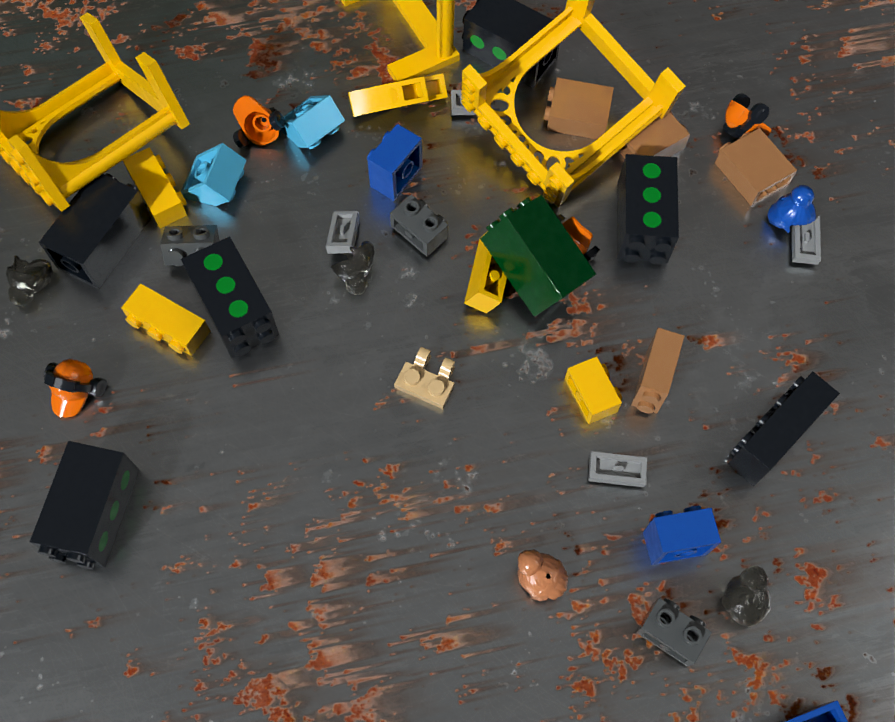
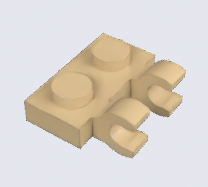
M420 347L414 364L405 362L394 383V387L444 409L455 387V383L449 381L455 369V361L445 357L438 375L425 370L431 359V351Z

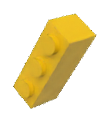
M150 147L123 160L131 179L141 192L140 195L160 229L187 216L183 207L187 205V202L181 191L175 192L173 187L177 185L170 172L164 173L163 169L166 166L159 154L155 156Z
M479 239L464 304L487 314L502 303L507 277L484 243Z
M141 283L121 307L127 316L125 320L131 326L137 329L141 326L148 330L147 333L157 341H161V339L167 341L168 345L180 354L184 351L193 356L211 332L206 320Z

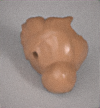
M535 549L524 550L519 554V569L517 571L519 583L533 600L546 601L548 598L556 600L558 597L563 596V593L568 590V575L559 559L549 554L539 553Z

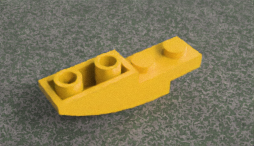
M443 73L348 92L353 117L448 98Z

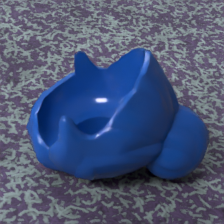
M799 185L791 193L781 196L776 203L771 205L767 216L770 224L789 233L790 226L807 225L815 221L814 191L807 185Z

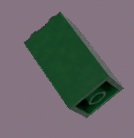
M542 195L534 200L530 197L526 198L517 205L518 209L511 207L499 216L501 221L497 219L486 227L488 232L480 238L534 317L596 275Z

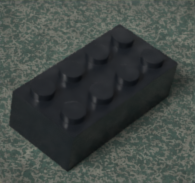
M813 371L806 379L800 376L730 452L734 457L728 465L752 486H755L840 393Z

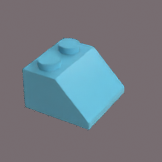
M330 95L311 96L283 116L285 126L280 130L299 148L313 149L322 142L320 139L326 134L329 136L340 129L339 125L345 119Z
M224 143L197 155L181 193L185 199L213 206L230 202L236 194L235 187L237 182L244 175L243 168L246 159Z

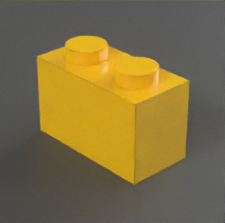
M597 356L569 367L565 375V380L588 424L617 413L622 404V395L616 386L613 387L606 365L604 363L601 364Z

